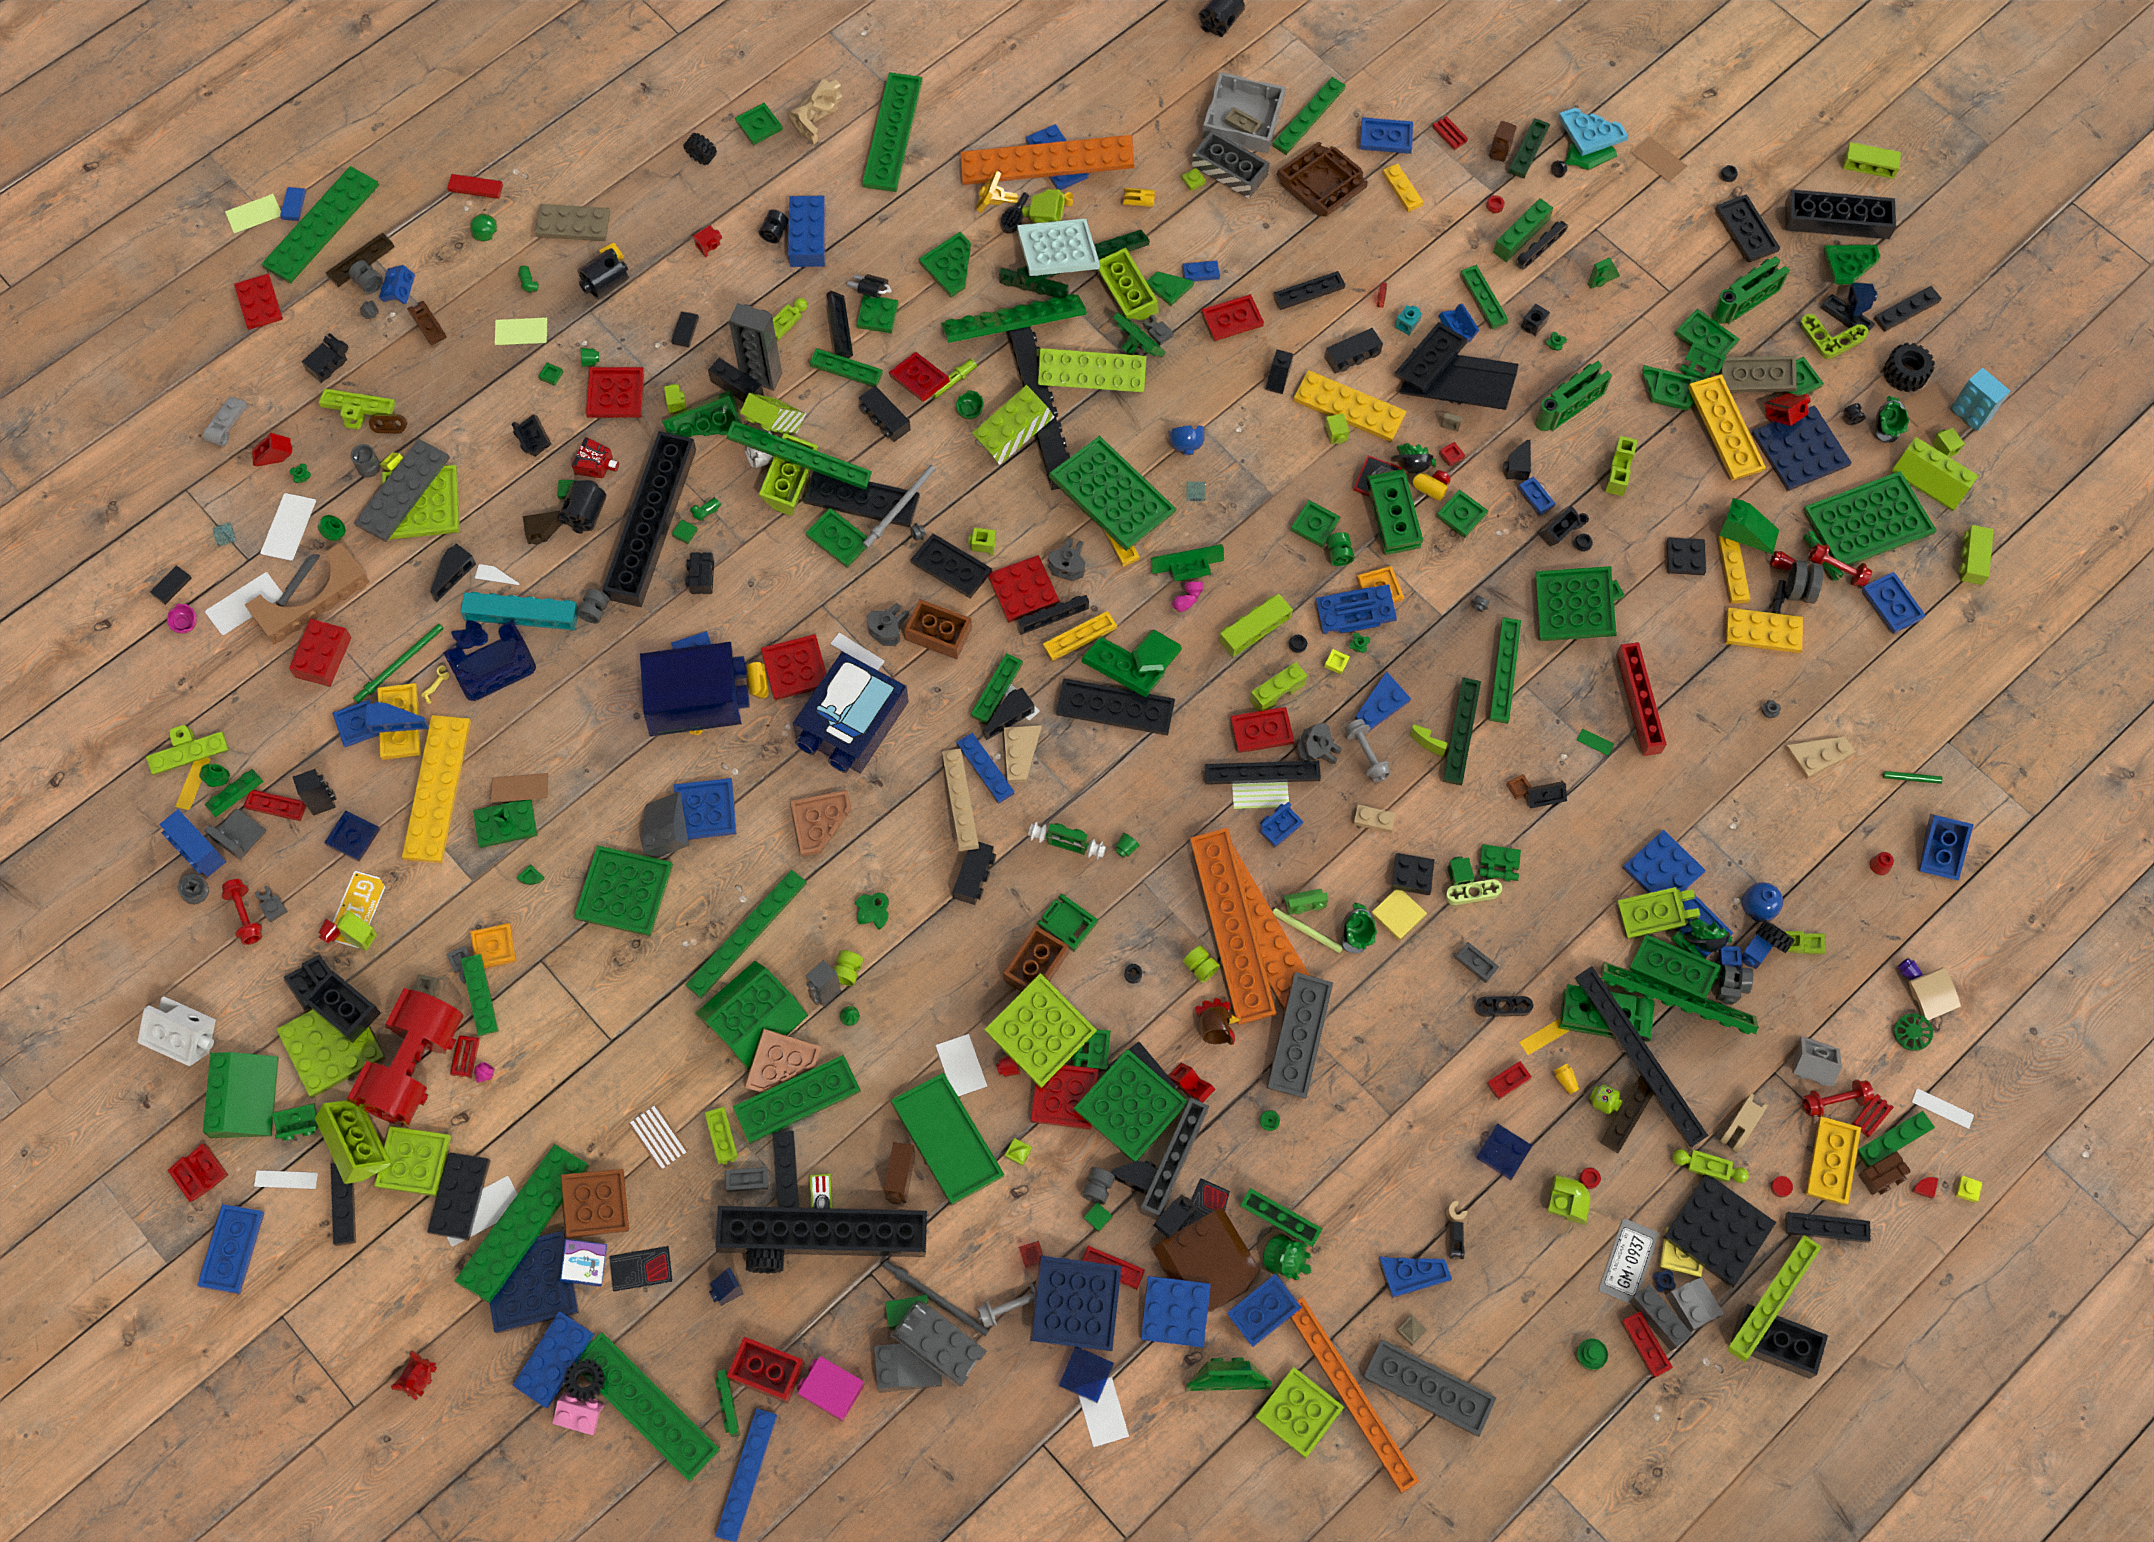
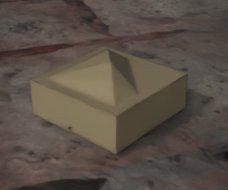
M1445 412L1441 427L1459 431L1463 417Z
M418 974L414 990L435 997L439 979Z
M1411 1315L1397 1332L1413 1346L1427 1329Z

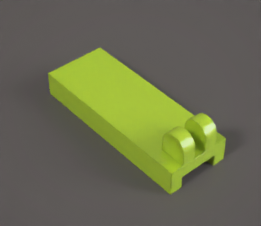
M725 1107L705 1112L718 1164L723 1163L725 1165L728 1164V1161L734 1162L738 1158Z

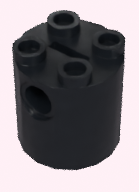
M1209 0L1198 13L1203 31L1223 37L1245 10L1244 1Z
M610 248L578 269V274L581 278L579 286L584 293H591L596 299H600L628 280L629 275L626 271L629 269L623 261L620 262L618 260L616 252Z
M591 480L572 482L560 510L558 521L572 527V530L578 534H582L583 531H592L607 498L606 493L597 483Z

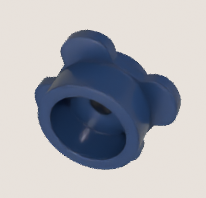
M1665 1270L1661 1273L1655 1272L1652 1277L1656 1281V1290L1658 1292H1663L1667 1289L1674 1290L1676 1288L1672 1271Z

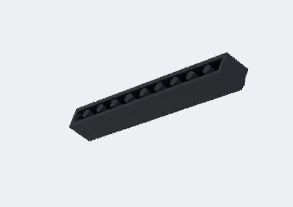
M1031 326L1010 330V342L1022 386L1025 387L1027 385L1054 416L1050 422L1036 433L1051 491L1061 489L1049 478V474L1069 459L1070 454L1065 451L1067 444L1065 437H1061L1062 425L1056 419L1058 411L1056 406L1053 407L1052 404L1054 397L1052 391L1049 392L1048 390L1050 386L1038 385L1039 357L1037 356V349H1040V347H1036L1035 344L1037 336L1035 331L1032 332Z

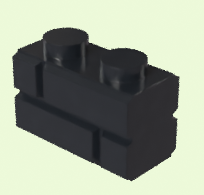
M691 552L690 559L686 561L689 576L685 577V585L689 587L691 594H712L714 577L713 553Z

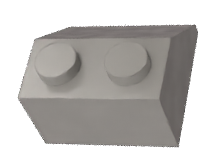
M1801 1036L1793 1063L1794 1074L1802 1079L1814 1080L1822 1086L1828 1085L1833 1087L1842 1068L1840 1049Z
M1702 1277L1681 1286L1666 1296L1676 1315L1690 1332L1724 1315Z

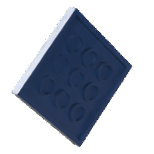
M1815 405L1808 408V415L1791 426L1772 422L1754 429L1751 433L1787 491L1849 467L1852 463Z
M564 1231L537 1237L490 1302L494 1333L497 1334L553 1320L559 1311L568 1316L579 1313L574 1283L559 1282L564 1241L566 1239Z
M1039 1256L1030 1341L1113 1351L1122 1266Z

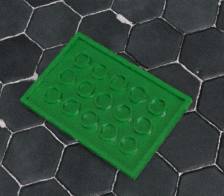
M1100 435L1049 474V478L1125 551L1138 543L1177 510Z
M1901 471L1812 503L1803 509L1823 545H1829V555L1849 566L1933 535L1937 531Z

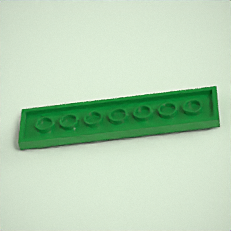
M889 72L862 182L863 187L897 192L923 82L922 77Z
M350 166L261 263L263 268L291 284L378 188V181Z
M1069 294L1062 299L1051 298L1049 301H1035L1030 305H1017L1010 309L1001 308L996 312H982L976 316L967 315L962 319H948L942 322L941 326L947 342L952 343L1087 315L1080 296Z
M1603 962L1601 979L1608 985L1615 986L1617 984L1628 992L1634 993L1636 991L1642 993V996L1647 999H1659L1664 1005L1681 1007L1682 1011L1689 1014L1695 1012L1700 1014V1017L1705 1020L1711 1021V1019L1719 1021V1024L1722 1026L1739 1028L1738 1030L1744 1034H1756L1759 1026L1754 1015L1707 998L1703 1002L1645 976Z
M554 1144L454 1280L456 1284L490 1304L563 1203L560 1176L564 1174L585 1173L589 1167L588 1163Z
M603 1332L586 1347L579 1359H582L583 1362L585 1359H590V1362L594 1360L597 1365L601 1366L605 1377L604 1389L600 1390L601 1394L691 1482L718 1454L720 1449ZM582 1373L592 1383L593 1376L590 1373Z

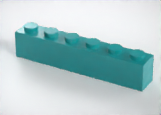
M476 591L471 593L464 592L460 611L464 621L575 631L578 620V606L572 600L557 601L552 598L537 599L532 596L526 598L516 595L501 596L496 593L481 594Z

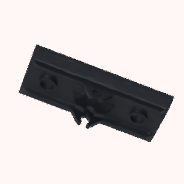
M1456 355L1424 393L1404 382L1400 394L1449 401L1452 404L1456 402L1459 405L1469 404L1506 410L1519 364Z

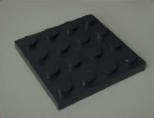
M1705 1175L1663 1238L1733 1288L1777 1222L1715 1178Z

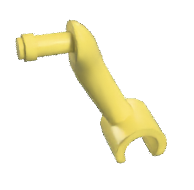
M443 665L437 669L439 676L435 682L421 694L428 704L431 703L428 695L437 689L442 680H446L450 676L448 672L441 674L446 671V667Z

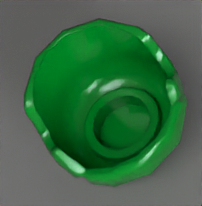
M487 214L476 215L470 222L472 237L478 241L491 240L494 232H497L496 220Z
M968 390L960 395L956 402L957 413L962 418L970 420L978 417L984 406L982 396L972 390Z

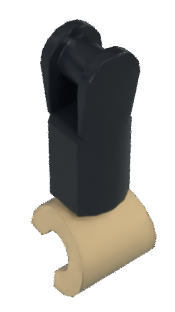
M1454 1201L1445 1211L1446 1217L1451 1221L1449 1258L1460 1257L1463 1260L1465 1255L1464 1223L1461 1220L1466 1217L1467 1211H1462L1459 1215L1456 1214L1454 1208L1458 1206V1201ZM1454 1243L1460 1244V1249H1454Z

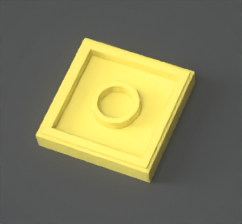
M1401 890L1393 891L1371 913L1399 941L1427 915L1414 900Z
M1663 1240L1659 1268L1701 1278L1703 1266L1667 1240Z

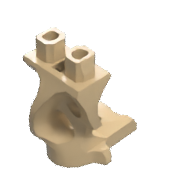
M822 79L817 89L798 107L789 112L790 120L799 134L805 136L813 144L818 141V129L810 120L812 119L814 123L823 117L835 113L838 110L837 104L843 100L839 92L842 89L841 84L836 79L831 82Z

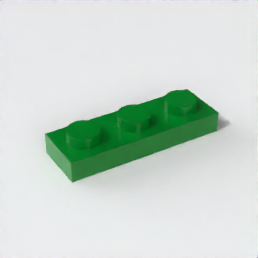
M251 769L234 783L229 784L222 792L210 798L204 805L216 818L264 781Z
M726 1369L717 1371L718 1378H715L717 1391L721 1390L722 1399H719L721 1411H725L727 1418L723 1420L725 1432H729L732 1438L741 1436L730 1381L727 1378L728 1372Z

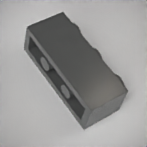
M824 959L805 975L806 985L809 988L808 992L811 994L809 997L816 1005L820 1003L825 1007L841 993L838 975Z
M1650 1284L1629 1301L1637 1312L1641 1311L1648 1325L1670 1351H1673L1692 1335Z

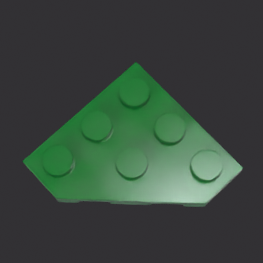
M958 232L919 258L921 266L951 298L965 289L971 242L961 232Z
M1825 245L1823 249L1833 282L1839 285L1853 284L1878 263L1880 259L1877 245Z

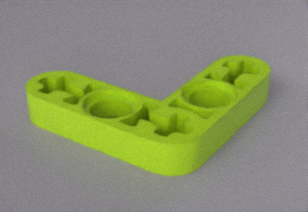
M1813 314L1803 316L1800 324L1801 329L1825 359H1832L1864 342L1868 336V328L1866 326L1856 325L1832 338ZM1806 321L1813 322L1812 326L1810 324H1806ZM1857 331H1858L1859 333L1862 332L1863 335H1862V336H1861L1860 334L1856 335V333H1857ZM1816 333H1821L1824 336V338L1818 340L1814 337V335ZM1845 338L1849 341V344L1842 345L1839 340ZM1826 348H1828V349L1833 348V349H1832V352H1830V351H1825V350H1826Z

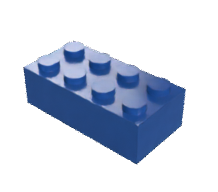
M789 196L788 256L790 267L825 266L826 251L825 197Z

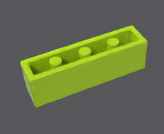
M1280 594L1274 597L1271 596L1260 607H1254L1247 616H1241L1236 620L1235 624L1223 628L1220 632L1219 642L1232 657H1235L1292 617L1293 609Z

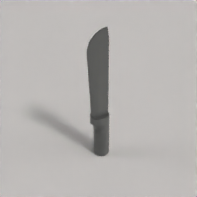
M313 554L306 558L290 584L285 588L284 594L277 601L276 604L283 607L319 559V554Z

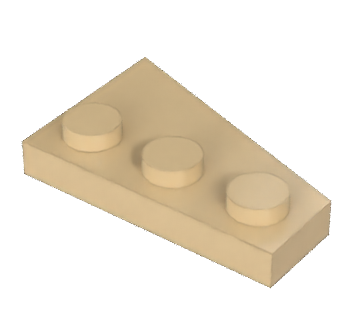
M1042 725L1004 728L1008 783L1027 782Z
M1845 736L1791 744L1785 747L1806 779L1854 755L1856 752Z

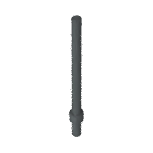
M888 1260L883 1263L882 1267L895 1275V1279L900 1282L904 1281L921 1294L927 1295V1298L982 1335L986 1336L988 1334L989 1328L984 1327L983 1324L911 1277L908 1271L902 1267L898 1268Z

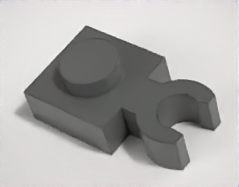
M1150 315L1151 323L1143 320V326L1149 329V335L1159 346L1173 337L1174 332L1163 321L1157 323L1154 315Z
M265 886L264 888L267 891L265 895L261 896L258 892H255V895L262 901L259 906L271 923L288 911L276 894L272 896L271 889Z
M463 946L446 955L454 972L461 971L460 980L465 984L466 980L461 959L470 957L466 946Z

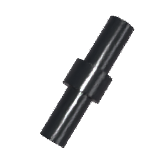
M1784 580L1778 581L1777 591L1773 597L1774 607L1772 613L1780 614L1782 603L1785 600L1784 590L1786 581Z

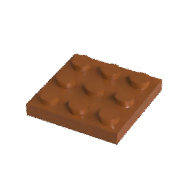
M624 1169L564 1174L560 1176L566 1238L629 1231Z

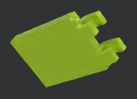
M1674 887L1618 900L1627 939L1684 927L1688 924L1687 920L1700 918L1699 908L1685 911L1682 902L1695 899L1694 890L1680 892Z

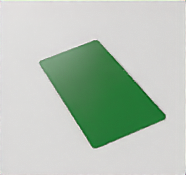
M1585 729L1581 730L1577 738L1578 742L1609 756L1614 746V743Z

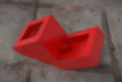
M1182 1062L1168 1075L1185 1094L1202 1103L1216 1090L1212 1084L1200 1079L1192 1067Z

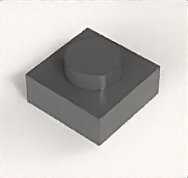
M1721 987L1717 992L1716 1000L1728 1005L1737 1003L1741 998V990Z

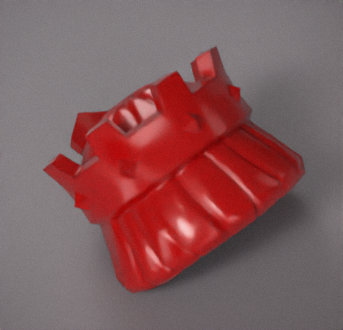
M410 1351L409 1362L399 1379L391 1385V1389L404 1391L408 1396L417 1400L418 1397L416 1395L421 1397L424 1394L423 1389L432 1382L431 1372L435 1373L437 1367H435L436 1363L430 1362L428 1359H422L415 1351Z

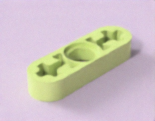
M1495 879L1455 885L1448 888L1445 898L1451 905L1496 899L1502 891V885ZM1491 885L1493 888H1497L1495 893L1492 890H1488ZM1476 888L1479 891V895L1473 897L1469 894L1468 890ZM1452 892H1455L1456 895H1459L1457 899H1455L1454 896H1451Z

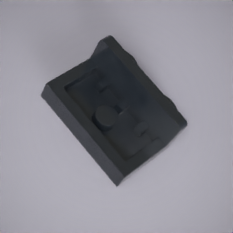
M535 414L531 415L521 424L516 422L511 424L514 429L513 433L519 439L520 447L526 454L529 453L536 457L552 444L538 416Z

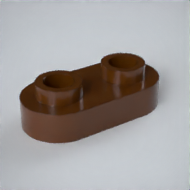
M376 414L370 419L369 426L375 433L400 434L406 429L407 420L400 414ZM377 420H381L383 425H379ZM396 420L400 421V426L396 424Z

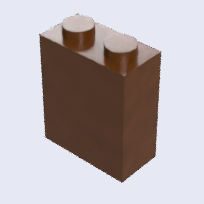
M893 1142L884 1186L886 1200H889V1203L900 1205L901 1202L906 1203L915 1160L914 1145Z

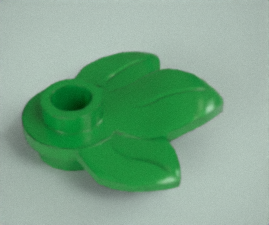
M875 893L872 896L865 894L855 901V905L861 908L857 914L858 924H867L873 921L879 930L885 926L889 918L887 912L889 899L885 894ZM877 899L882 900V903L879 906L876 905Z

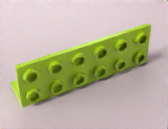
M1037 349V356L1039 357L1038 385L1144 392L1146 356Z

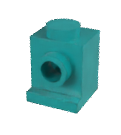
M1406 305L1401 314L1398 315L1394 328L1410 336L1421 320L1422 313L1420 309L1414 305L1411 307Z

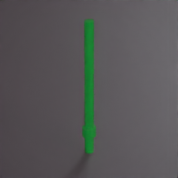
M438 623L371 683H366L363 686L364 689L353 697L354 701L359 703L367 695H372L383 681L444 628Z

